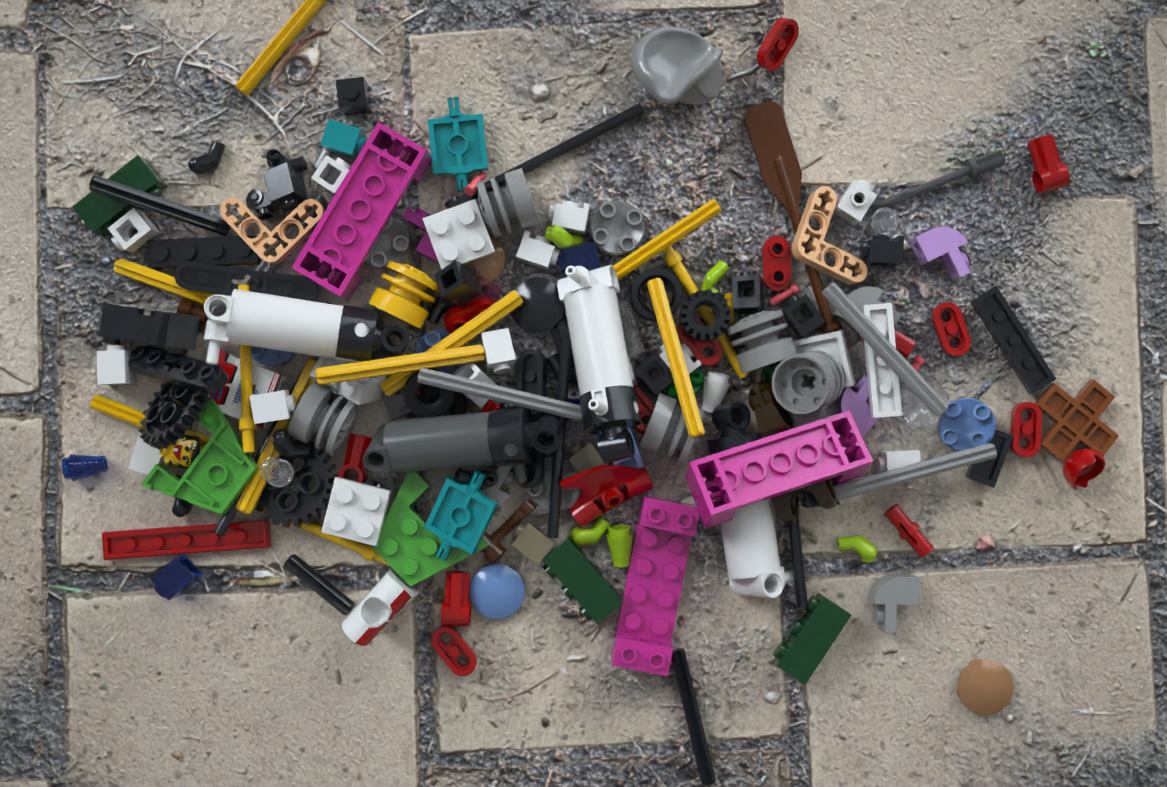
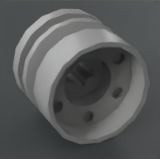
M522 168L504 173L506 187L500 188L494 177L490 178L493 191L487 192L484 181L477 182L478 203L485 224L489 227L495 239L502 237L499 224H505L508 235L512 234L511 220L517 219L523 230L540 224Z
M782 309L753 314L740 319L732 327L727 328L728 335L741 332L743 337L732 341V346L746 345L747 348L746 351L736 356L742 374L797 354L792 337L779 339L777 333L788 327L787 323L777 326L773 324V320L784 316Z
M811 350L783 359L775 368L772 376V391L776 401L785 410L794 414H808L833 404L840 397L844 388V372L840 363L831 354L821 350ZM813 376H814V377L816 378V380L813 382V385H812L811 382H810V380H812V378H813Z
M313 383L305 391L293 413L288 434L303 443H309L317 435L315 448L321 450L326 446V453L333 456L350 436L355 425L359 405L352 401L346 404V398L341 395L331 404L332 391Z
M658 393L653 404L655 408L651 419H647L645 425L648 426L645 434L641 435L638 447L656 454L662 443L667 444L665 457L670 459L677 448L679 450L676 462L684 464L688 455L694 450L699 437L691 438L688 435L682 410L679 414L675 412L676 399ZM698 408L702 420L704 410Z

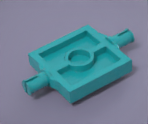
M450 97L447 98L449 106L448 115L442 118L427 119L434 176H456L457 192H463L462 181L464 190L468 185L467 175L473 172L489 170L483 114L467 115L460 113L459 97H454V106L453 99Z
M475 470L469 485L460 484L454 481V478L448 477L424 528L436 534L442 541L436 557L440 558V560H447L452 547L461 548L470 554L476 553L499 503L485 496L479 490L486 477V474L481 471Z

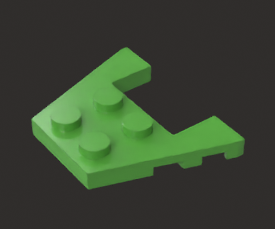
M207 396L211 400L204 405L206 411L200 413L198 417L200 418L199 423L213 433V435L188 470L179 479L162 464H156L141 485L163 492V494L186 500L188 503L219 514H226L259 467L249 453H243L242 441L215 400Z
M418 472L407 473L384 520L378 545L371 546L409 586H413L473 555L461 548L452 547L446 561L436 557L442 541L436 534L424 528L426 522L411 508L431 486ZM482 538L476 553L490 545L484 538Z

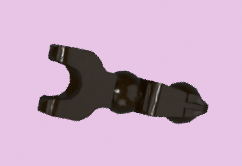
M764 380L752 385L748 394V402L755 412L761 438L796 428L789 412L776 401L772 391V381ZM827 479L773 497L772 501L781 521L785 524L796 521L799 514L796 498L803 490L813 493L821 507L825 509L836 507L837 498L831 480Z

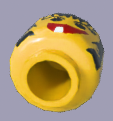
M185 432L184 438L178 437L175 445L170 444L167 449L162 447L159 455L163 457L167 465L188 469L204 448V445H201L199 435Z

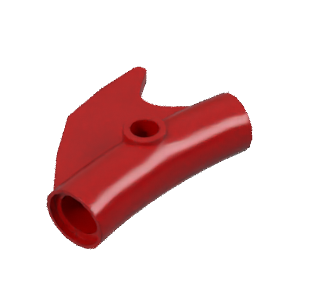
M601 465L580 472L560 482L562 489L582 490L577 502L569 508L575 520L582 527H585L621 503L653 489L650 476L645 467L633 468L628 466Z

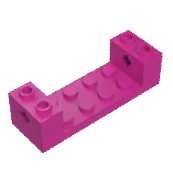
M378 122L299 254L292 269L350 301L363 279L362 276L357 274L412 179L419 183L432 162L429 152Z
M848 410L691 461L685 479L706 529L732 520L737 509L830 478H834L836 485L862 477L873 460L852 414Z
M647 495L642 496L630 565L622 598L623 603H621L611 653L612 666L668 677L673 652L671 639L691 537L696 535L700 515L696 505Z

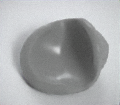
M673 26L661 27L642 37L633 49L631 56L633 71L645 90L660 103L669 105L681 102L684 104L702 105L714 100L719 95L721 89L722 71L719 60L723 55V50L716 49L696 32Z

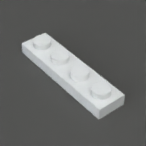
M892 303L861 306L862 313L896 348ZM864 340L871 418L902 416L899 377Z

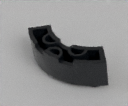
M101 303L96 336L103 337L102 343L120 345V340L159 345L169 347V353L186 355V350H195L200 317L162 311H150L149 316L144 315V309Z

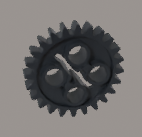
M168 382L162 383L161 390L154 393V400L148 402L149 409L143 412V415L146 417L140 421V424L143 425L139 429V432L142 433L140 438L143 439V442L158 450L162 447L167 449L170 444L175 445L178 437L183 439L187 430L192 431V424L200 421L199 414L206 411L204 405L211 400L207 397L209 394Z
M297 439L295 441V443H303ZM312 441L308 443L309 455L307 457H300L301 464L295 470L292 469V462L297 457L279 456L257 501L259 504L255 507V511H265L262 518L266 520L272 518V524L279 525L282 521L283 527L289 528L291 523H293L294 527L301 528L302 520L310 525L312 524V515L321 519L319 510L321 508L327 510L328 505L326 501L330 499V491L333 488L332 481L335 480V477H338L337 474L330 471L337 466L334 463H327L331 455L327 453L322 454L323 449L314 448V442ZM312 466L313 470L311 472H308L309 468ZM275 474H278V483L274 487H271V477ZM292 478H296L294 480V487H290L293 484L291 481ZM316 478V488L308 491V482ZM293 495L295 498L294 505L287 509L285 506L286 499Z

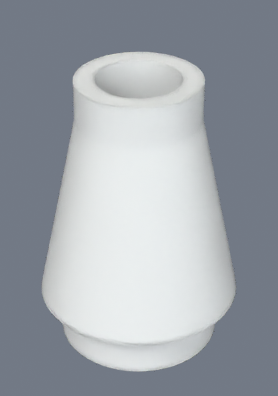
M708 371L707 377H704L702 410L713 413L715 407L721 404L731 384L728 382L730 376Z

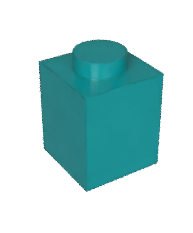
M328 119L320 145L327 152L356 160L367 139L360 128Z

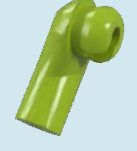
M549 226L545 230L546 240L553 241L560 249L579 247L582 244L583 239L580 234H570L561 226Z
M719 260L707 272L701 287L702 291L712 290L713 293H719V290L713 286L729 270L725 262Z
M599 517L591 529L574 527L570 531V538L578 546L596 544L611 524L602 517Z
M862 535L836 538L838 551L855 550L860 554L862 561L866 563H871L876 559L877 549L875 545Z

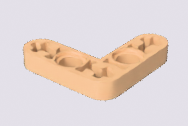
M822 186L813 191L808 198L792 243V254L798 261L847 285H855L866 278L867 266L861 259L824 241L837 203V196L833 189ZM823 195V201L826 202V204L820 207L822 199L819 198V196ZM810 217L818 220L820 224L818 231L811 229L809 226ZM808 241L807 249L810 252L805 253V248L801 245ZM826 253L834 257L835 265L833 267L825 263L824 255ZM852 266L854 267V273L857 274L854 277L852 276V271L848 269Z
M232 197L224 200L220 207V214L262 260L270 264H278L314 231L326 209L317 200L307 199L294 209L273 231L244 202ZM232 205L239 207L237 211L246 219L241 222L239 218L233 215L229 216L232 213L229 208ZM309 207L317 208L316 213L318 216L316 218L310 216L304 221L308 224L306 228L301 222L296 220L297 217L304 220L309 215L307 211ZM254 223L258 224L260 234L256 238H249L246 233L248 226ZM291 224L299 227V235L295 239H288L285 235L286 228ZM278 236H280V238L284 242L288 243V246L286 247L280 244L275 249V251L277 252V255L275 257L271 255L267 256V254L269 253L267 247L269 245L275 247L280 243V241L276 239Z

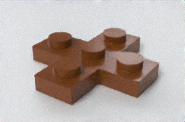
M1094 379L1088 380L1075 398L1071 397L1057 384L1050 383L1035 402L1041 411L1054 421L1053 425L1041 438V447L1058 461H1064L1078 442L1087 449H1094L1104 456L1119 435L1098 418L1115 396Z

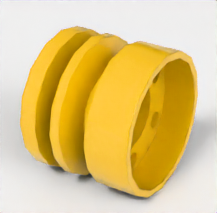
M389 261L386 267L397 274L395 278L384 273L381 277L391 286L389 290L376 287L368 304L422 329L429 312L419 304L421 300L435 303L436 299L425 292L428 288L440 293L438 285L429 275L410 265Z

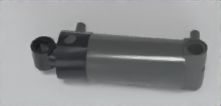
M525 407L491 410V412L389 420L376 431L363 456V464L368 470L376 472L378 477L384 478L386 489L392 490L391 493H395L398 490L395 477L399 473L482 466H513L516 482L522 484L527 481L525 465L532 462L533 448L546 454L557 450L563 432V425L558 418L552 415L542 416L537 422L531 423L530 414ZM542 432L551 433L553 436H545Z

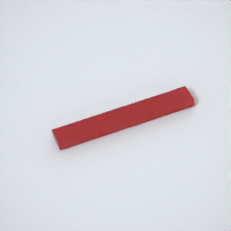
M270 519L232 522L224 537L214 532L218 523L102 532L104 560L269 548L272 547Z

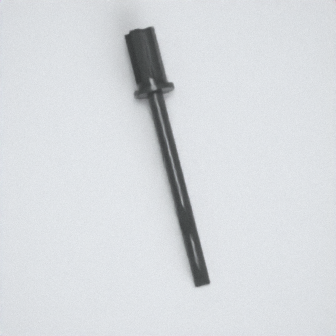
M999 149L974 160L966 159L964 168L871 204V210L875 212L967 175L970 179L975 180L978 175L1005 165V156L1002 154V150Z

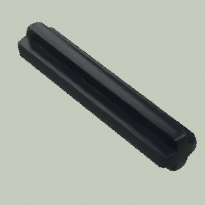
M296 554L288 557L284 567L343 615H347L353 609L355 604L352 600Z

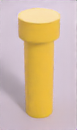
M726 293L724 298L727 300V306H730L731 309L729 312L731 316L729 324H735L734 310L732 309V293Z

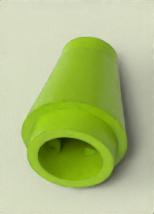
M628 525L610 526L606 537L613 566L619 568L627 567L630 565L634 533L631 532V528Z

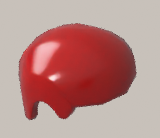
M1094 449L1076 450L1066 458L1063 464V476L1074 490H1077L1076 485L1086 488L1088 481L1096 478L1103 472L1106 465L1105 459L1100 452Z

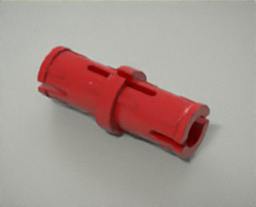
M898 504L893 505L884 513V516L898 530V536L902 540L905 539L920 558L932 551L934 546L918 529L919 525L916 522H912Z

